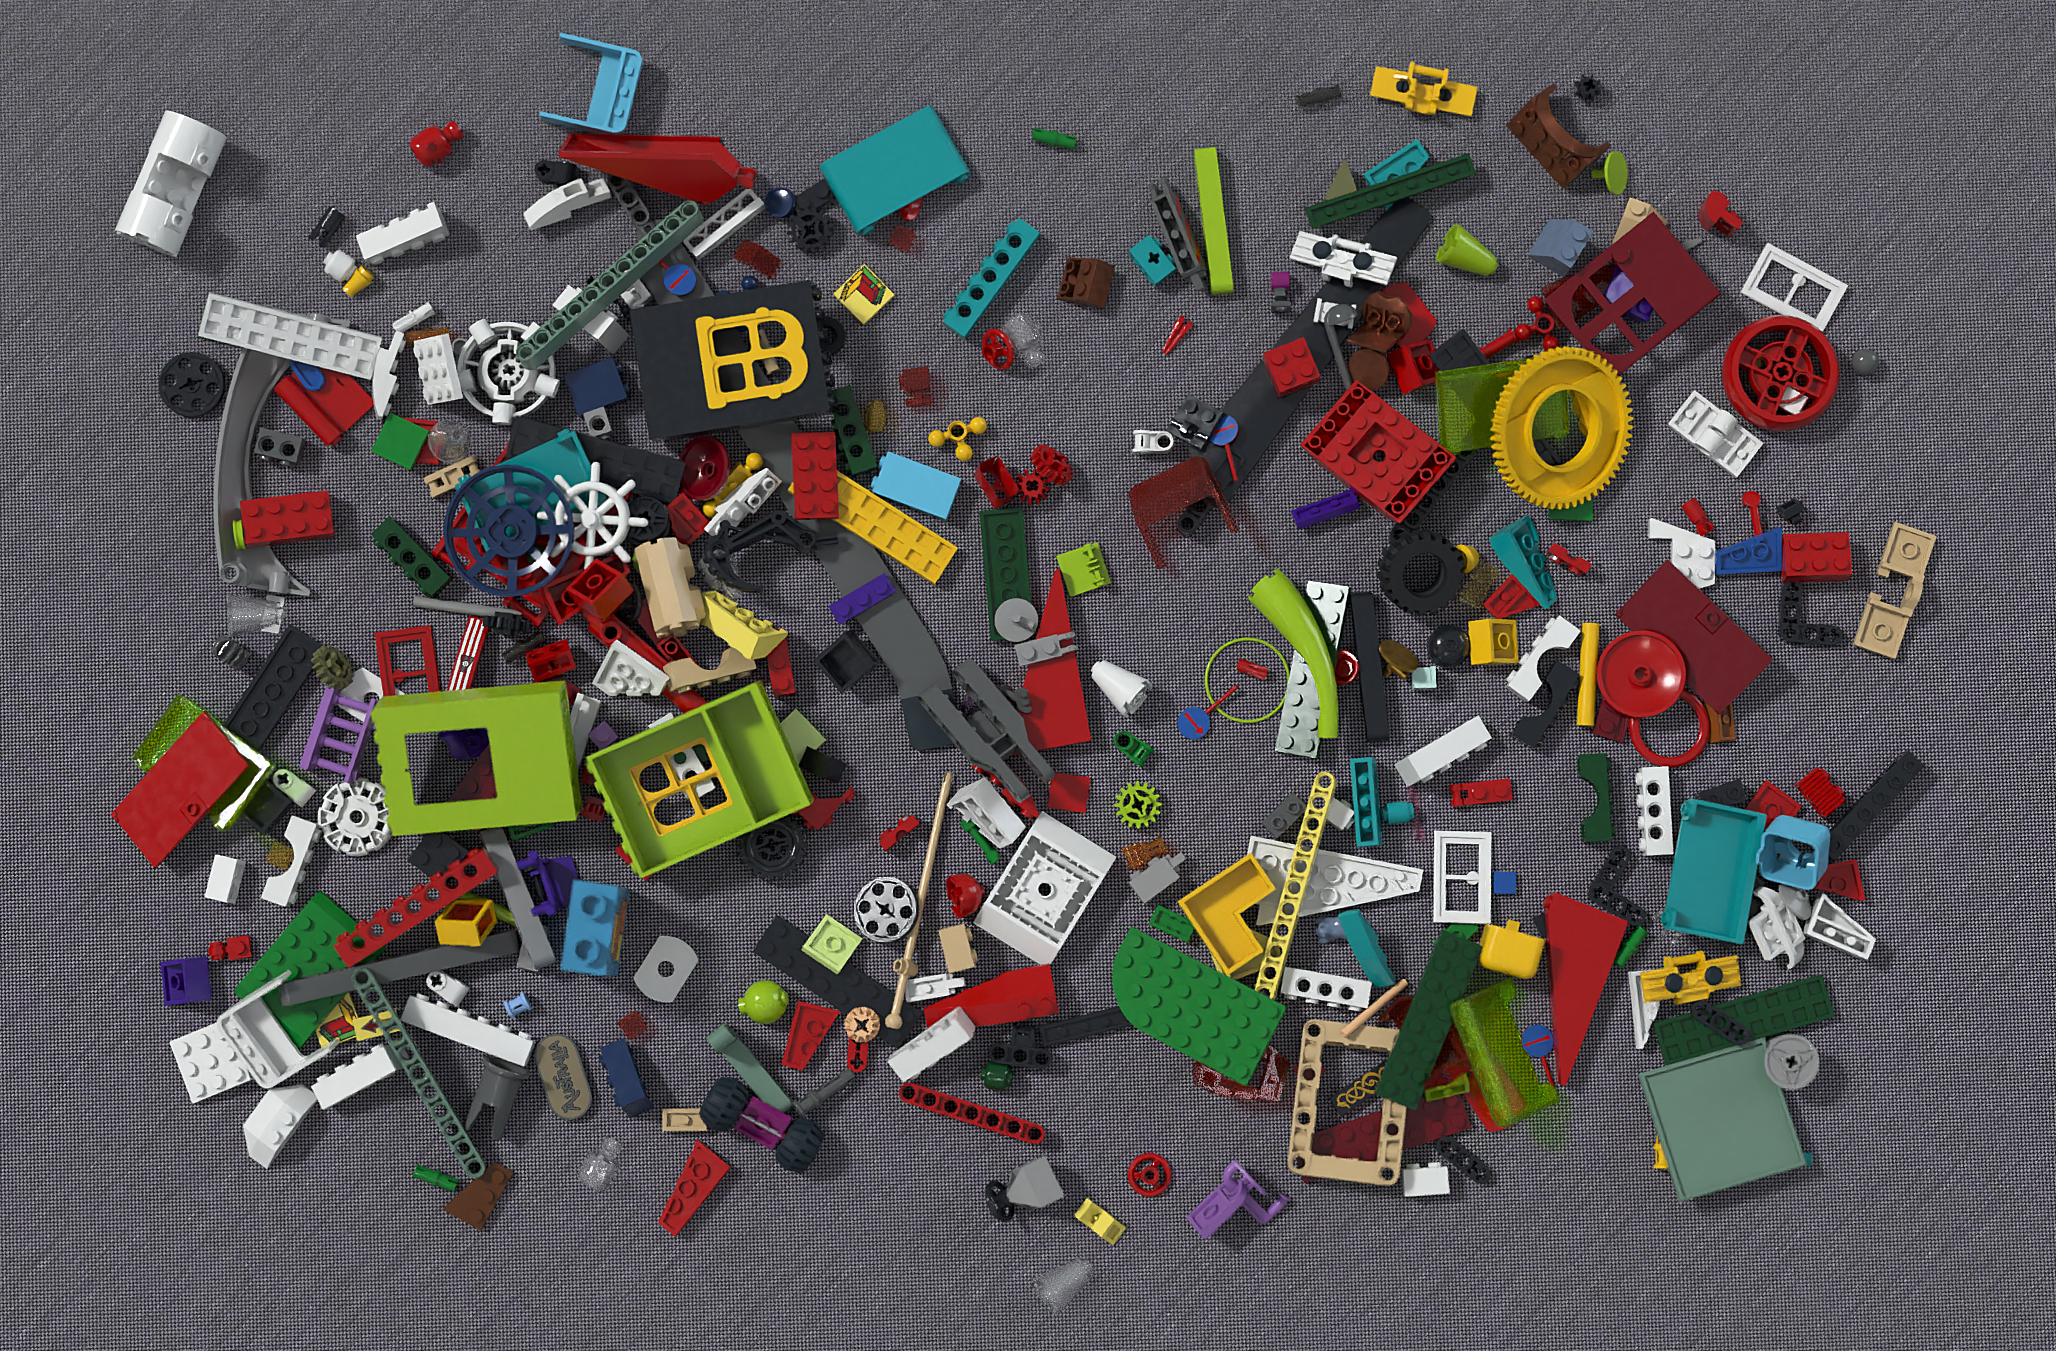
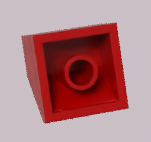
M1431 339L1404 345L1387 354L1390 367L1394 371L1398 386L1403 395L1416 392L1445 380L1428 357L1435 350Z

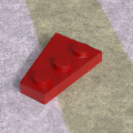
M797 1001L781 1065L804 1070L840 1011Z

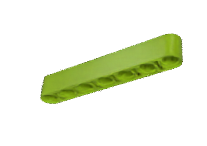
M1216 147L1194 149L1211 295L1233 293V280Z

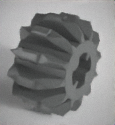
M221 635L211 648L215 656L235 670H240L250 657L246 649L226 635Z

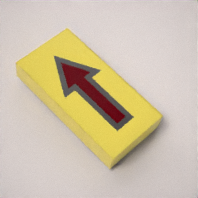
M389 1011L379 1013V1018L387 1021L391 1018V1013ZM372 1015L352 1020L357 1041L383 1035ZM393 1029L390 1033L397 1032V1031H400V1030H399V1029Z

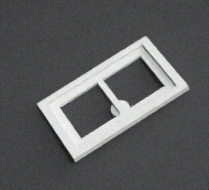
M1767 243L1740 293L1781 315L1804 319L1823 332L1848 285ZM1771 260L1797 272L1792 277L1794 285L1784 302L1756 288ZM1805 277L1831 290L1816 319L1788 305L1797 287L1805 283Z
M1434 831L1433 922L1491 924V832ZM1446 844H1478V873L1472 871L1467 875H1446ZM1446 879L1466 880L1470 885L1478 883V912L1445 911Z

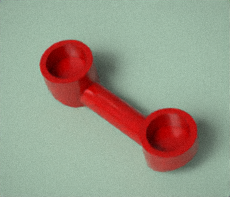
M1747 491L1743 494L1741 502L1744 507L1750 509L1754 530L1752 537L1763 533L1758 509L1761 497L1755 491Z

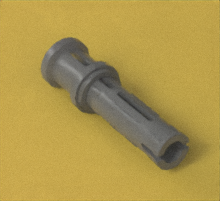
M848 1068L815 1091L809 1090L806 1096L792 1102L794 1109L802 1119L805 1118V1114L814 1108H820L823 1101L855 1081L854 1074Z

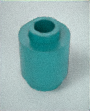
M1412 802L1385 803L1384 808H1381L1382 821H1386L1387 825L1408 823L1409 820H1414Z

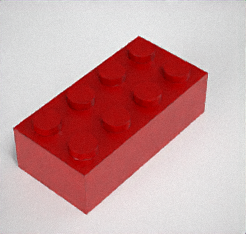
M328 490L240 501L247 548L335 538Z

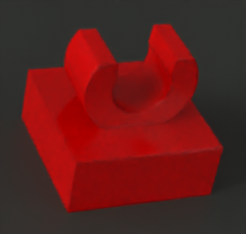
M588 795L581 816L603 823L606 815L603 803L606 801Z

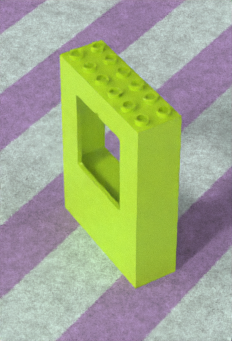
M566 681L381 697L371 711L372 723L376 724L377 730L374 733L375 744H379L380 750L377 756L378 764L382 766L383 770L381 785L386 790L384 805L389 810L387 825L388 829L392 830V836L577 820L583 806ZM486 727L489 734L497 798L417 805L414 799L411 772L406 771V769L410 768L405 734Z

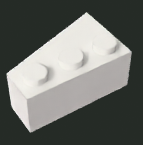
M568 285L553 303V306L560 311L582 290L579 287L575 290ZM609 310L606 313L602 311L581 329L589 334L593 340L602 344L612 355L629 336L616 322L618 317Z
M1824 893L1817 894L1812 906L1811 917L1806 920L1803 927V934L1856 958L1868 960L1876 939L1844 913Z

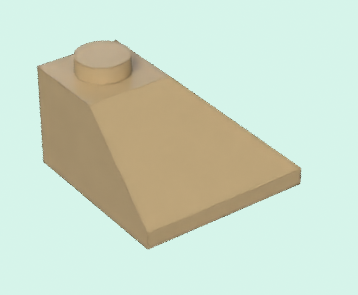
M1630 197L1612 244L1653 211L1665 226L1667 221L1650 204Z

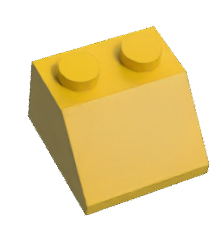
M1482 619L1468 621L1471 665L1516 664L1519 662L1516 620Z

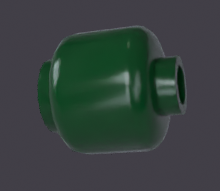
M990 1061L987 1067H982L980 1080H984V1087L986 1089L1003 1092L1007 1087H1011L1014 1071L1010 1070L1008 1064Z

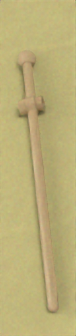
M948 771L945 772L917 894L919 902L918 920L908 935L904 957L897 959L893 964L894 971L899 974V980L891 1014L885 1019L886 1026L893 1029H899L902 1025L900 1011L908 977L915 976L918 972V965L912 961L953 777L952 772Z

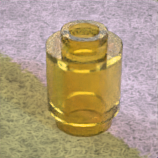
M871 400V404H866L864 423L866 431L883 432L884 427H886L888 406L884 405V401Z

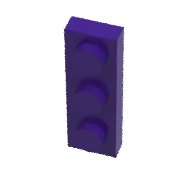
M1348 490L1291 510V514L1299 530L1357 510L1360 506L1354 492Z
M883 573L828 607L838 624L841 625L894 594L896 591L886 574Z

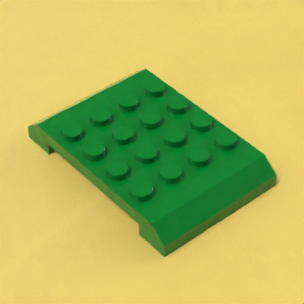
M319 891L242 979L234 993L243 999L288 970L291 971V974L284 981L347 967L333 946L337 942L336 937L345 931L348 933L356 929L354 926L358 922L323 892ZM355 937L354 943L357 946L365 945V940L362 937ZM385 945L354 965L378 960L387 947ZM276 986L263 994L261 998L292 1042L299 1049H302L315 1034L316 1029L348 992L282 1006L279 989Z

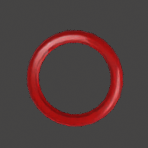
M1684 688L1679 698L1690 704L1699 720L1698 738L1693 747L1686 753L1675 757H1664L1654 753L1645 745L1639 729L1641 718H1629L1630 738L1636 751L1645 760L1660 767L1668 766V768L1684 766L1694 761L1707 745L1710 735L1708 712L1698 697Z

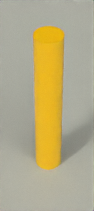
M1582 623L1577 726L1593 727L1595 721L1600 624Z

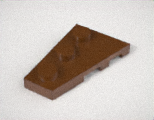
M496 1161L493 1162L480 1177L472 1181L442 1210L481 1231L514 1172Z

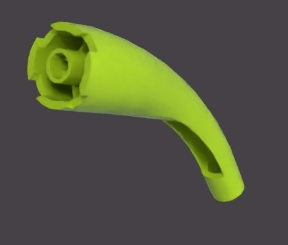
M1275 569L1274 573L1276 575L1271 578L1267 575L1264 576L1253 587L1251 591L1254 595H1249L1248 600L1307 662L1319 698L1318 738H1338L1337 686L1326 643L1312 612L1301 594L1280 569Z

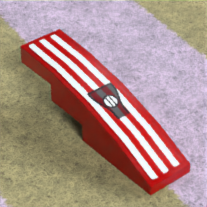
M469 616L447 691L473 688L479 670L478 666L485 648L484 643L490 629L482 626L483 619Z

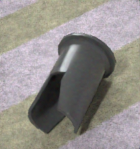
M484 1056L482 1063L485 1068L463 1127L469 1130L488 1104L497 1107L494 1114L492 1139L502 1140L522 1080L529 1078L530 1072L521 1065L508 1060Z

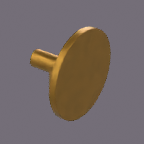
M1382 641L1379 651L1388 662L1382 674L1389 678L1394 672L1402 680H1405L1409 676L1408 672H1414L1418 668L1419 664L1416 656L1407 647L1396 641Z

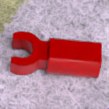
M1695 497L1681 506L1691 523L1696 525L1697 532L1701 537L1714 529L1713 524L1706 519L1705 516L1707 515Z

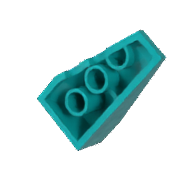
M1529 514L1503 527L1489 538L1491 547L1500 561L1544 609L1549 608L1558 598L1551 575L1545 571L1543 561L1546 558L1544 553L1540 554L1537 544L1540 541L1539 534Z

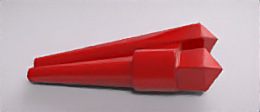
M1184 315L1178 317L1172 327L1173 330L1162 350L1166 355L1171 352L1193 326L1192 321L1183 325Z

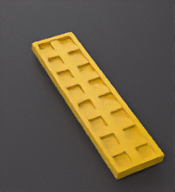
M837 471L839 519L831 520L935 585L958 547ZM793 482L787 490L792 495H794Z

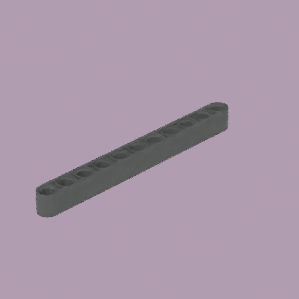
M508 929L488 934L481 946H451L443 944L353 965L350 968L344 967L284 981L278 985L282 1006H288L357 990L352 982V975L354 970L360 966L368 967L378 983L383 984L520 951L516 929ZM359 972L356 975V979L360 983L367 982L369 979L368 974L365 972Z

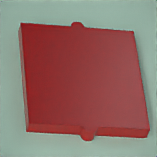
M1054 772L1055 778L1051 780V787L1048 788V792H1050L1048 808L1085 813L1087 798L1090 797L1088 793L1090 777Z

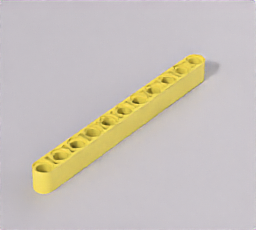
M1328 772L1319 773L1314 780L1255 986V991L1259 993L1263 988H1267L1270 991L1269 998L1275 1000L1337 786L1336 778ZM1325 776L1331 778V784L1328 788H1322L1320 784L1321 779ZM1320 797L1324 798L1325 806L1322 809H1316L1314 806L1315 800ZM1311 819L1319 821V827L1314 831L1308 827ZM1305 840H1311L1313 843L1312 850L1305 852L1302 848ZM1299 861H1305L1307 864V869L1303 873H1299L1296 869ZM1294 882H1298L1301 886L1298 894H1292L1290 891V886ZM1288 903H1292L1295 911L1292 915L1288 916L1284 912V907ZM1285 924L1289 932L1286 936L1281 937L1278 933V928ZM1277 945L1283 950L1279 958H1275L1272 955V949ZM1269 967L1276 969V976L1273 979H1269L1266 976V970Z

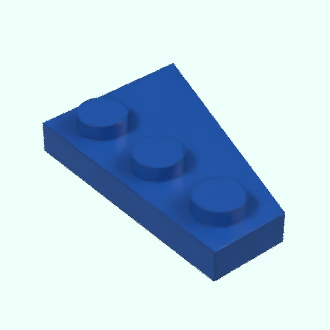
M1775 528L1715 551L1716 575L1782 571V528Z

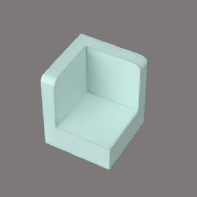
M1436 666L1418 667L1414 672H1411L1412 690H1434L1436 688Z

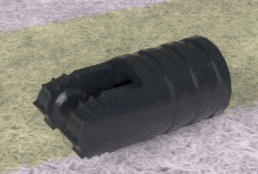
M329 206L308 238L312 241L316 239L323 227L328 233L322 239L320 246L325 249L346 216Z

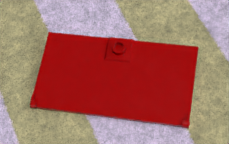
M203 711L113 810L111 816L120 824L151 865L157 868L188 833L211 811V808L250 765L215 724L211 716L206 711Z

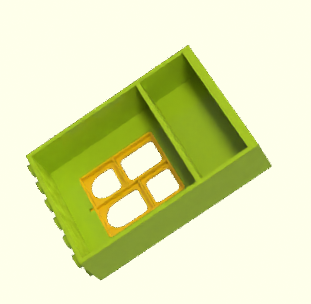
M761 680L594 752L586 757L588 761L585 762L589 773H593L597 780L594 784L598 793L603 794L606 802L603 804L606 812L613 816L615 821L612 823L617 835L621 834L624 841L621 843L626 855L630 854L633 861L631 868L635 875H639L640 879L802 809L814 801ZM703 744L711 760L712 768L686 780H679L670 761L671 756L695 745ZM660 762L668 776L670 786L658 792H648L640 784V773L647 766ZM717 777L727 796V800L710 809H704L696 793L695 786L710 778ZM685 791L692 803L695 814L673 825L667 826L659 823L654 814L656 804L662 799Z

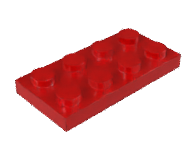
M835 432L791 433L795 520L839 519Z

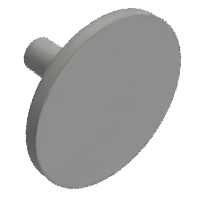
M1014 598L1005 601L999 606L995 614V627L998 633L1004 639L1011 642L1027 640L1034 634L1038 626V615L1035 608L1023 599Z

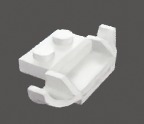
M1759 887L1753 893L1763 900L1764 905L1760 907V913L1747 921L1764 960H1771L1780 953L1787 954L1790 963L1786 966L1788 969L1793 968L1803 957V940H1805V936L1796 917L1786 908L1781 900L1780 894L1770 888Z

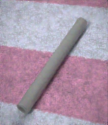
M414 596L413 606L477 616H494L495 611L521 615L520 620L523 617L521 612L512 609Z

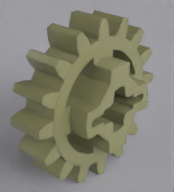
M323 645L312 654L314 658L311 661L315 664L312 669L316 670V677H321V683H326L328 689L333 687L335 691L339 689L342 691L353 682L352 678L355 674L351 670L354 668L349 664L350 659H345V653H340L338 647L332 648L331 645Z

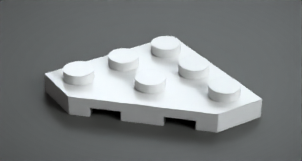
M616 639L611 645L592 684L609 696H617L619 693H626L627 696H641L643 693L660 695L670 677Z

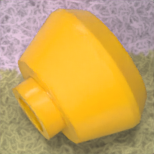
M1462 544L1455 546L1460 553L1459 557L1464 562L1462 570L1465 574L1471 572L1479 562V553L1472 546Z

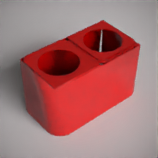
M997 455L981 462L974 474L975 479L994 509L1013 501L1018 492L1017 484L1000 457L998 456L996 459ZM988 472L994 476L995 483L992 486L989 485L983 473ZM1000 490L1004 492L1006 498L999 499L994 491Z

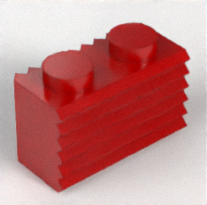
M1817 767L1808 772L1794 786L1823 819L1827 818L1846 800L1843 798L1845 794L1842 789L1837 785L1833 786L1829 781V774L1824 769Z

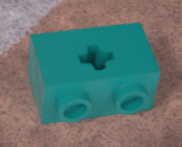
M1148 235L1132 247L1128 255L1153 287L1156 288L1175 273L1176 263L1169 254L1166 256L1161 250L1163 246L1156 237L1152 239ZM1150 256L1152 258L1158 257L1157 264L1155 262L1150 263Z

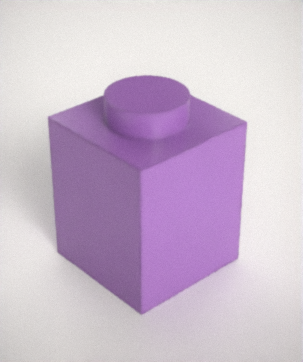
M605 720L587 734L600 750L621 740Z

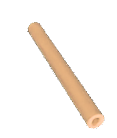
M1405 979L1400 980L1340 1031L1341 1035L1344 1038L1348 1037L1408 986V982Z

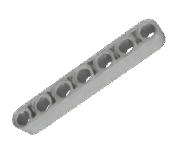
M491 827L480 831V838L485 849L499 868L495 875L534 970L555 963V956L538 916L533 917L531 913V908L534 907L521 872L518 870L503 828Z

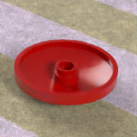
M1644 630L1631 631L1615 638L1604 649L1597 667L1598 686L1606 702L1619 713L1633 718L1654 717L1667 711L1680 697L1686 678L1685 663L1677 647L1666 637Z

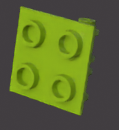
M1097 542L1083 545L1081 548L1056 556L1070 597L1111 583Z

